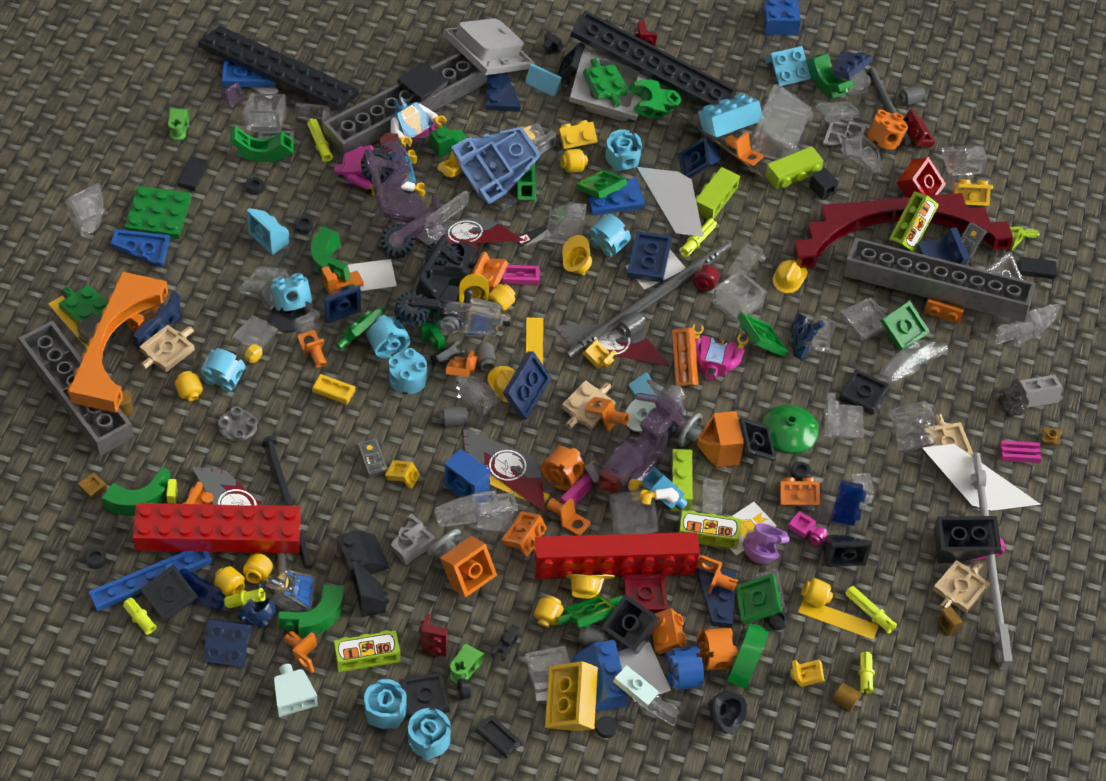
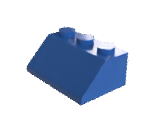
M615 640L593 643L573 656V662L583 661L598 667L595 712L627 706L628 694L613 682L615 677L622 671Z

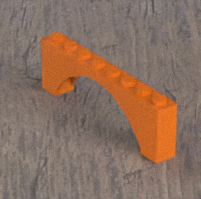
M122 272L120 279L116 280L114 292L109 295L107 308H104L102 311V319L96 324L95 334L89 339L88 350L82 355L81 365L75 370L73 383H70L67 393L70 395L71 403L114 413L117 412L123 395L121 386L116 385L110 379L103 367L102 356L104 347L114 330L124 321L137 313L157 306L160 307L162 303L164 304L168 295L166 281Z

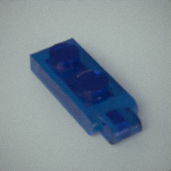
M185 568L180 569L181 575L199 597L196 599L197 602L210 609H214V607L222 609L226 596L220 593L221 589Z

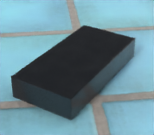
M191 157L178 181V186L196 191L209 165L208 161Z
M1020 257L1019 275L1055 279L1056 261Z
M492 715L476 728V732L506 759L521 746L522 742Z

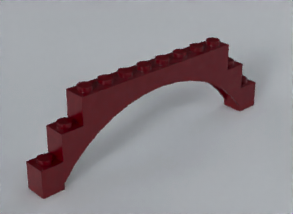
M962 193L929 196L939 204L930 223L957 228L958 231L965 232L969 223L973 222L987 231L982 242L989 245L992 251L1008 250L1011 248L1013 235L1008 221L990 223L985 207L967 208ZM911 197L822 205L820 213L821 222L808 223V239L795 240L793 254L796 265L800 268L815 267L816 260L830 245L847 234L871 225L899 221Z

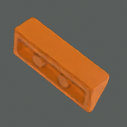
M673 329L676 386L698 385L695 329Z

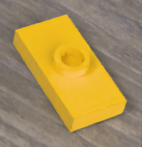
M320 374L312 387V392L347 405L355 392V386Z

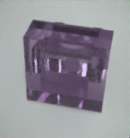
M235 81L221 92L223 99L227 101L229 106H234L245 98L239 83Z

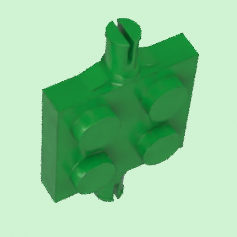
M597 58L591 59L590 63L593 67L585 68L583 75L596 99H610L614 107H619L621 102L618 97L625 96L629 92L615 65L601 66Z
M89 285L77 292H73L68 286L63 288L62 292L68 298L59 303V308L82 329L101 321L102 311L108 305V301Z
M379 306L373 312L368 310L357 318L351 326L341 332L343 336L335 344L337 349L342 350L347 344L351 343L352 339L357 337L376 321L379 316L385 313L384 307Z
M602 595L565 607V615L556 617L557 623L560 626L573 622L579 628H586L594 622L606 621L615 609V605H618L623 597L619 595L613 598H604Z

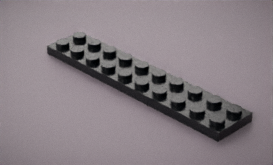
M586 10L570 34L571 37L703 106H714L724 99L731 100L738 90Z
M217 27L198 41L200 48L333 110L340 111L359 95L358 88L225 27Z

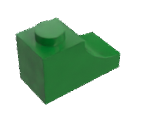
M446 126L430 132V147L439 158L451 153V146L466 139L467 136L461 129L449 130Z

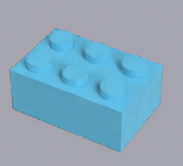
M738 94L731 100L724 99L719 101L717 105L703 107V110L698 111L702 131L719 137L763 121L759 100L745 94Z

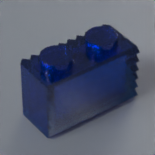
M840 479L831 517L832 522L855 526L856 520L860 521L862 509H859L860 502L865 501L866 496L863 484Z

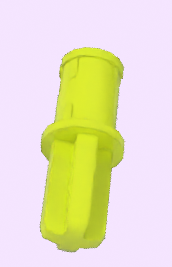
M262 588L248 592L243 590L240 594L225 597L224 604L228 608L244 605L250 598L254 603L265 601V592H263Z
M133 598L124 601L123 607L132 616V621L134 623L137 622L145 634H151L157 626L146 615L147 611L142 610Z
M862 652L860 654V670L858 671L860 676V692L864 693L865 690V694H870L873 692V675L875 674L874 670H872V654Z

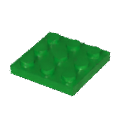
M137 186L125 224V230L170 235V238L180 239L192 199L191 193Z

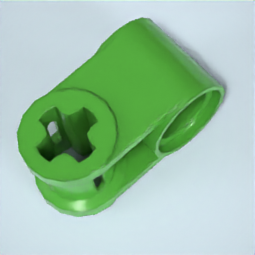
M170 108L168 126L172 140L181 141L186 137L190 117L189 109Z
M464 644L450 664L451 682L457 685L458 679H469L482 664L485 654L468 644Z

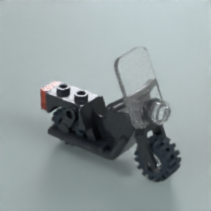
M441 236L437 244L432 242V245L428 246L425 265L419 273L416 290L413 292V295L407 292L406 295L403 293L401 297L397 298L394 310L396 319H400L399 322L401 324L405 322V326L411 324V327H415V324L421 326V323L435 324L441 320V328L451 334L464 332L492 335L496 333L501 316V309L499 307L471 304L473 293L471 289L465 291L463 303L456 302L460 281L470 274V268H474L476 264L479 245L461 239L457 248L456 245L452 246L453 243L451 242L447 244L448 238L446 236ZM430 308L433 309L436 313L429 314Z

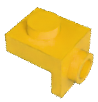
M451 151L449 159L439 163L437 168L445 176L451 178L463 173L453 151Z
M597 339L583 352L584 356L597 369L602 366L608 367L614 361L612 357L617 353L615 350L609 353Z
M819 659L799 664L797 660L792 661L791 677L793 681L796 680L800 687L824 681L822 662Z

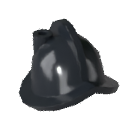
M729 690L719 693L708 702L710 708L709 719L716 722L719 729L725 734L736 732L747 714V703L743 695L737 691Z

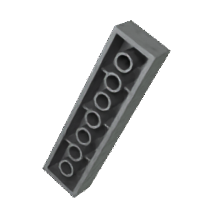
M53 320L19 337L22 353L99 456L134 438L132 424L120 408L114 413L71 403L67 390L69 384L73 383L75 370L77 367H80L82 358Z

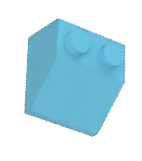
M251 208L246 210L249 235L271 255L289 244L287 228L281 226L273 216L262 210Z

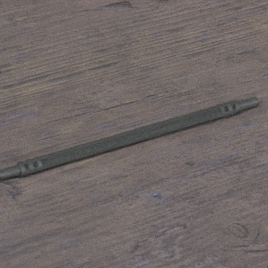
M727 241L717 249H712L655 290L578 341L576 346L565 353L566 357L570 359L580 351H585L596 339L599 341L617 329L618 323L633 312L643 311L695 275L700 266L710 265L719 259L721 254L732 247L731 243Z

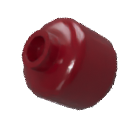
M711 265L700 266L693 277L694 286L703 292L713 290L719 280V273Z

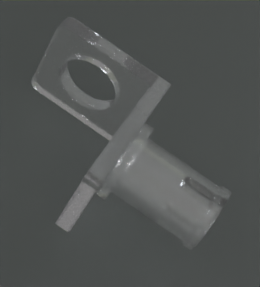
M819 316L816 322L822 320L825 326L819 329L818 333L811 340L812 349L830 353L829 341L836 322L828 320L825 316ZM816 343L822 344L825 347H820Z

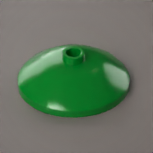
M779 405L770 409L764 415L761 423L769 426L774 449L786 454H798L807 451L815 444L819 433L818 424L813 415L796 405Z

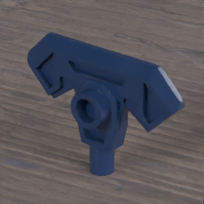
M798 313L792 323L793 356L802 360L810 349V346L805 342L811 341L818 333V330L824 327L825 324L822 320L806 324L808 317Z

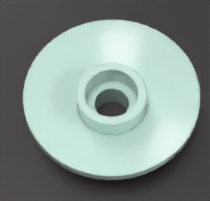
M641 396L632 401L626 410V413L630 415L627 426L636 432L650 429L657 422L660 415V405L657 400L651 396Z

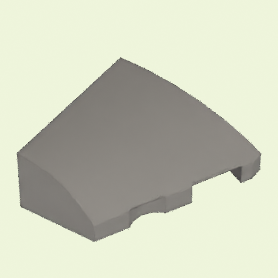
M831 120L823 145L861 142L866 126L852 121L846 124Z
M412 513L407 517V525L401 527L398 537L391 544V548L405 565H408L422 555L437 541L436 537L427 531L423 523Z

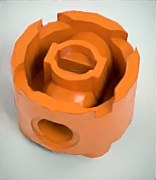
M878 110L867 132L868 138L872 142L874 140L877 141L879 147L891 150L896 149L897 146H900L908 129L907 124L903 120L904 117L899 113L892 114L884 110Z
M560 445L556 447L541 465V471L550 483L554 481L556 483L555 487L563 491H568L587 472L585 464L580 458V452L575 448L569 449Z
M731 628L700 629L698 632L697 642H700V647H698L700 653H697V658L702 657L703 669L705 671L732 668L733 658H737V647L733 646V632Z

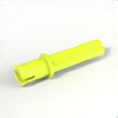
M311 118L307 125L315 141V148L319 151L322 161L329 162L333 158L329 149V143L325 140L318 121Z
M713 218L708 219L702 226L703 237H689L686 244L679 249L680 254L685 258L689 257L695 249L700 247V243L716 227L717 222Z
M854 586L847 589L845 592L846 596L869 615L873 623L879 624L888 634L892 632L890 629L894 630L897 623L893 622L884 613L883 609L880 610Z

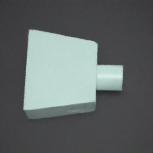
M291 664L282 665L279 668L281 675L274 677L279 717L318 706L317 694L304 670L293 671Z

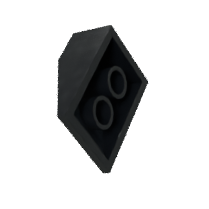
M937 516L934 536L938 563H954L956 560L963 562L1002 551L997 516Z

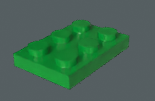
M743 312L737 316L740 321L739 326L744 332L748 333L750 336L748 339L754 346H759L765 351L769 350L774 355L785 356L788 353V350L770 324Z

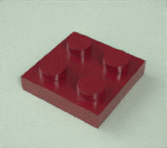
M664 574L624 575L625 594L652 613L668 609Z

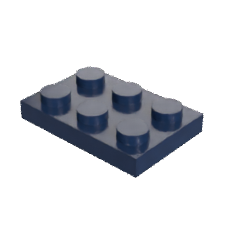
M636 231L627 277L663 283L672 236Z
M534 351L526 353L503 391V395L521 420H527L551 380V376Z

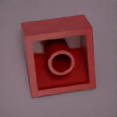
M929 157L912 160L896 182L908 198L913 195L914 191L927 196L939 195L946 185Z

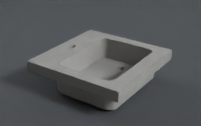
M498 19L461 22L459 27L448 28L443 31L442 35L484 75L527 70L531 64L535 65V62L521 50L524 44L523 41Z
M584 48L569 102L584 106L588 112L616 120L627 121L631 119L636 121L638 114L634 111V106L641 102L642 98L637 94L631 93L629 86L634 81L647 80L648 76L604 53ZM597 58L601 66L615 65L629 90L627 95L618 97L621 102L619 107H614L610 99H596L583 75L585 68L593 67L590 63L591 59Z

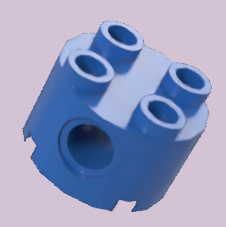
M697 646L671 649L665 653L666 662L670 667V672H667V680L669 685L672 684L676 690L703 686L700 683L704 682L702 657L697 658L696 653H700Z

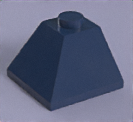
M706 136L679 153L681 173L691 178L720 161V146Z
M358 285L342 286L324 298L325 322L327 324L361 312V290Z

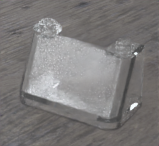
M774 84L757 124L752 150L776 160L799 152L798 142L804 127L809 121L812 122L815 112L812 111V107L784 87Z

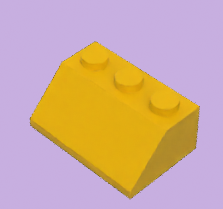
M583 661L549 666L545 728L568 731L594 729L598 667Z

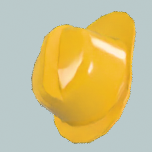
M575 235L565 242L562 250L564 269L584 276L592 264L587 238L582 235Z
M795 260L783 261L773 276V285L782 293H793L801 287L807 276V269L800 268L796 265Z
M480 274L465 276L459 285L460 305L463 306L465 291L471 289L473 293L469 312H479L488 305L489 282Z
M499 366L490 371L487 381L496 396L501 401L509 403L503 395V391L516 371L508 366Z
M566 575V578L571 580L572 596L583 599H591L597 596L601 590L603 580L615 578L614 575Z

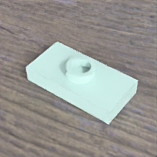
M627 665L613 680L616 685L645 709L659 693L658 690Z

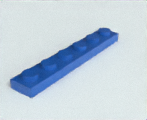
M184 551L88 591L96 610L100 611L142 593L140 590L142 587L173 564L183 576L212 564V560L208 552Z

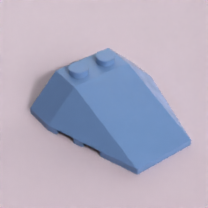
M522 127L500 131V133L492 135L484 134L482 137L473 139L472 137L466 138L451 146L461 171L479 198L487 204L503 197L541 156Z

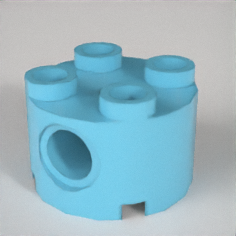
M617 130L610 134L606 141L605 158L614 171L629 170L639 165L642 148L641 138L636 133H629V130Z
M604 214L589 230L591 236L590 243L595 248L598 246L602 248L604 254L609 258L620 251L630 241L631 236L628 230L625 232L623 229L625 226L623 222L612 214L607 216Z
M302 273L293 274L290 278L286 279L278 277L273 280L274 284L270 288L277 310L280 311L281 308L284 311L296 310L305 307V302L308 301L309 304L312 302L308 279L303 277Z
M382 315L366 330L365 334L377 357L391 358V354L404 351L409 346L410 337L403 324L399 322L400 319L397 320L396 317Z
M216 348L215 351L213 349L210 351L200 372L205 377L203 381L210 386L217 384L224 391L231 392L245 369V364L241 359L239 362L235 360L236 355Z
M407 348L405 351L398 352L389 359V383L395 391L401 394L402 392L414 394L425 387L427 362L421 354L412 348Z
M381 679L376 681V684H371L364 694L367 722L381 729H395L404 720L406 715V692L398 682L390 679Z
M424 708L417 711L410 718L408 725V743L412 751L423 759L430 760L443 754L448 749L451 736L448 717L437 709L434 711Z

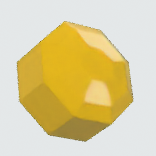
M252 344L244 354L245 360L249 363H256L262 356V348L257 344Z

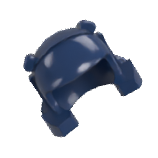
M260 583L254 590L259 588L264 590L265 585ZM265 596V601L256 603L250 598L238 609V619L245 621L249 625H257L259 628H262L272 620L277 612V608L272 598Z

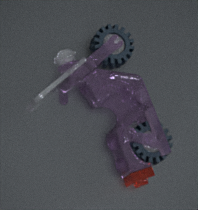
M386 133L380 137L381 148L379 150H376V148H373V151L372 149L365 150L363 158H361V171L366 180L369 179V182L372 183L381 217L387 220L409 223L405 227L402 223L400 225L393 223L394 226L388 225V229L385 228L383 234H381V245L386 255L389 254L391 258L395 256V259H399V256L405 258L406 254L407 256L410 254V251L413 250L414 238L423 231L428 233V237L433 238V240L440 239L446 233L445 228H443V222L469 203V193L464 191L443 206H441L438 196L433 195L431 200L435 209L426 212V208L417 192L408 194L402 190L401 186L407 182L408 173L411 172L409 162H405L404 156H407L405 146H401L398 133Z
M648 379L646 385L651 394H636L637 400L654 403L656 408H652L640 425L642 431L638 437L630 438L632 444L630 445L622 440L621 447L617 446L612 457L602 467V471L599 473L598 485L603 490L626 499L632 492L628 489L629 481L631 479L642 481L657 462L663 458L668 438L673 437L677 430L680 431L681 426L685 425L688 409L682 404L685 394L681 387L672 385L666 390Z

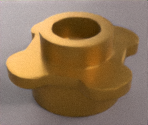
M1044 427L1042 430L1044 433L1042 441L1048 446L1059 445L1061 442L1059 439L1062 434L1061 430Z

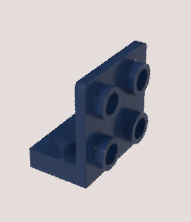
M951 228L943 238L920 241L917 244L920 253L930 257L965 265L970 259L957 228Z
M218 619L208 620L203 661L240 667L245 666L249 633H253L254 625Z

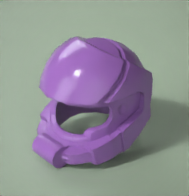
M757 523L754 530L747 532L742 544L746 554L753 562L768 564L779 558L780 554L776 549V543H788L790 539L788 533L768 524Z

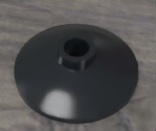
M274 306L270 312L269 320L271 325L280 332H295L305 325L307 312L304 307L290 311H284L281 308L279 311Z

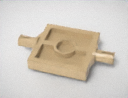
M169 325L165 326L139 346L140 351L148 357L140 363V366L146 370L150 365L155 364L165 372L169 371L195 350L194 345L186 338L194 332L193 328L188 326L182 332H179Z
M585 380L562 404L561 408L571 416V419L565 423V426L568 429H572L576 423H580L592 430L602 418L599 414L586 412L585 407L593 397L612 400L606 395L607 391L611 389V385L605 382L598 389ZM595 403L592 408H599L602 403Z
M936 414L934 419L937 425L924 428L923 434L929 447L955 444L973 456V451L961 422L945 423L942 414H939V416Z
M956 560L935 584L933 591L945 599L939 605L940 610L952 604L967 613L985 592L990 583L978 573L984 567L983 563L980 564L981 561H977L970 568Z

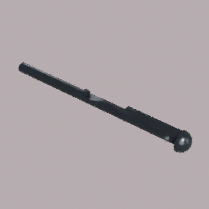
M267 436L262 440V446L264 447L274 482L279 485L285 506H293L274 446L277 441L274 437ZM300 529L299 552L304 568L310 569L312 563Z

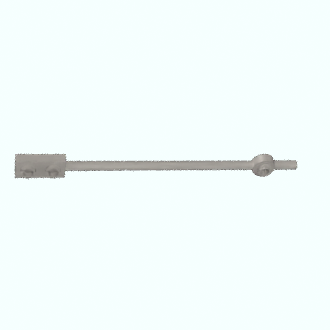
M974 453L973 463L975 472L971 475V485H974V488L978 491L981 516H989L985 491L986 472L982 470L980 453ZM992 554L986 556L996 622V631L992 634L993 644H996L995 661L998 662L999 670H1008L1012 663L1008 625L1004 624L995 555Z

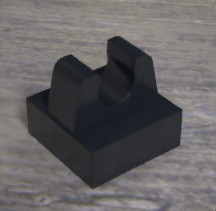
M549 31L544 35L545 43L543 47L546 48L544 52L549 55L554 51L560 53L563 49L562 40Z

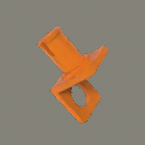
M745 132L739 138H735L732 135L726 138V146L736 149L737 157L745 163L754 166L764 158L763 154L751 150L749 133ZM749 156H756V157H757V158H755V159H753V160L747 159Z
M315 330L299 334L297 338L304 355L311 353L316 368L325 366L327 362L322 353L324 339L319 340ZM311 336L315 341L305 344L304 338Z
M593 397L585 407L586 412L601 415L607 431H610L615 423L627 425L630 420L629 413L616 411L612 400ZM595 403H602L599 408H592Z
M554 498L549 500L547 509L560 515L561 527L579 536L591 525L589 520L576 514L572 498H569L565 504ZM580 521L583 523V526L576 529L572 527V524Z
M701 555L697 567L715 574L708 593L711 594L713 587H716V585L734 592L738 580L721 574L720 569L723 563ZM703 562L711 563L713 567H709Z
M290 631L289 634L291 636L286 634L284 642L294 648L292 651L296 663L310 673H313L312 661L306 656L317 647L315 634L311 632L305 639H302L295 632Z

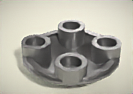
M235 406L221 416L218 421V428L225 438L231 441H243L252 437L256 432L257 419L250 412Z

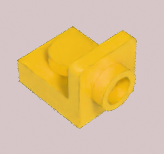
M393 460L385 476L391 481L405 482L406 486L412 489L420 473L413 462Z

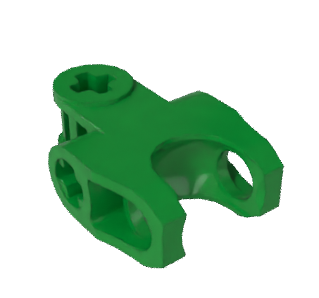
M655 80L634 81L629 86L630 92L637 94L643 100L634 106V111L647 118H662L681 103L680 95L676 91L660 89L659 82Z

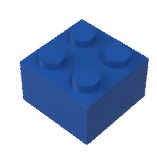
M763 0L762 18L765 35H798L801 22L798 0Z
M460 449L445 463L444 486L472 507H475L490 493L491 471L485 464L476 461L470 453Z

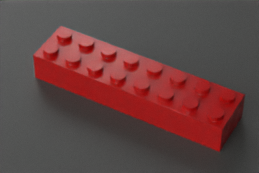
M137 503L133 542L135 551L299 554L301 511L300 506Z
M697 532L535 537V579H568L566 575L569 574L588 576L614 575L622 577L624 575L664 574V576L696 574L700 554Z

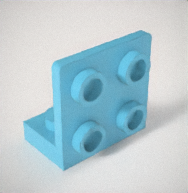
M802 46L774 52L765 57L766 64L772 63L779 87L811 79Z

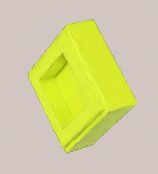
M169 479L166 494L167 503L176 504L178 494L176 479Z

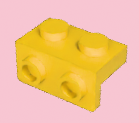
M587 120L577 122V125L571 126V124L561 125L556 132L560 136L563 150L596 144L598 142L593 122L588 123Z
M960 179L959 183L954 182L953 193H962L966 205L989 206L990 190L993 189V185L988 184L986 180H977V183H970V180Z

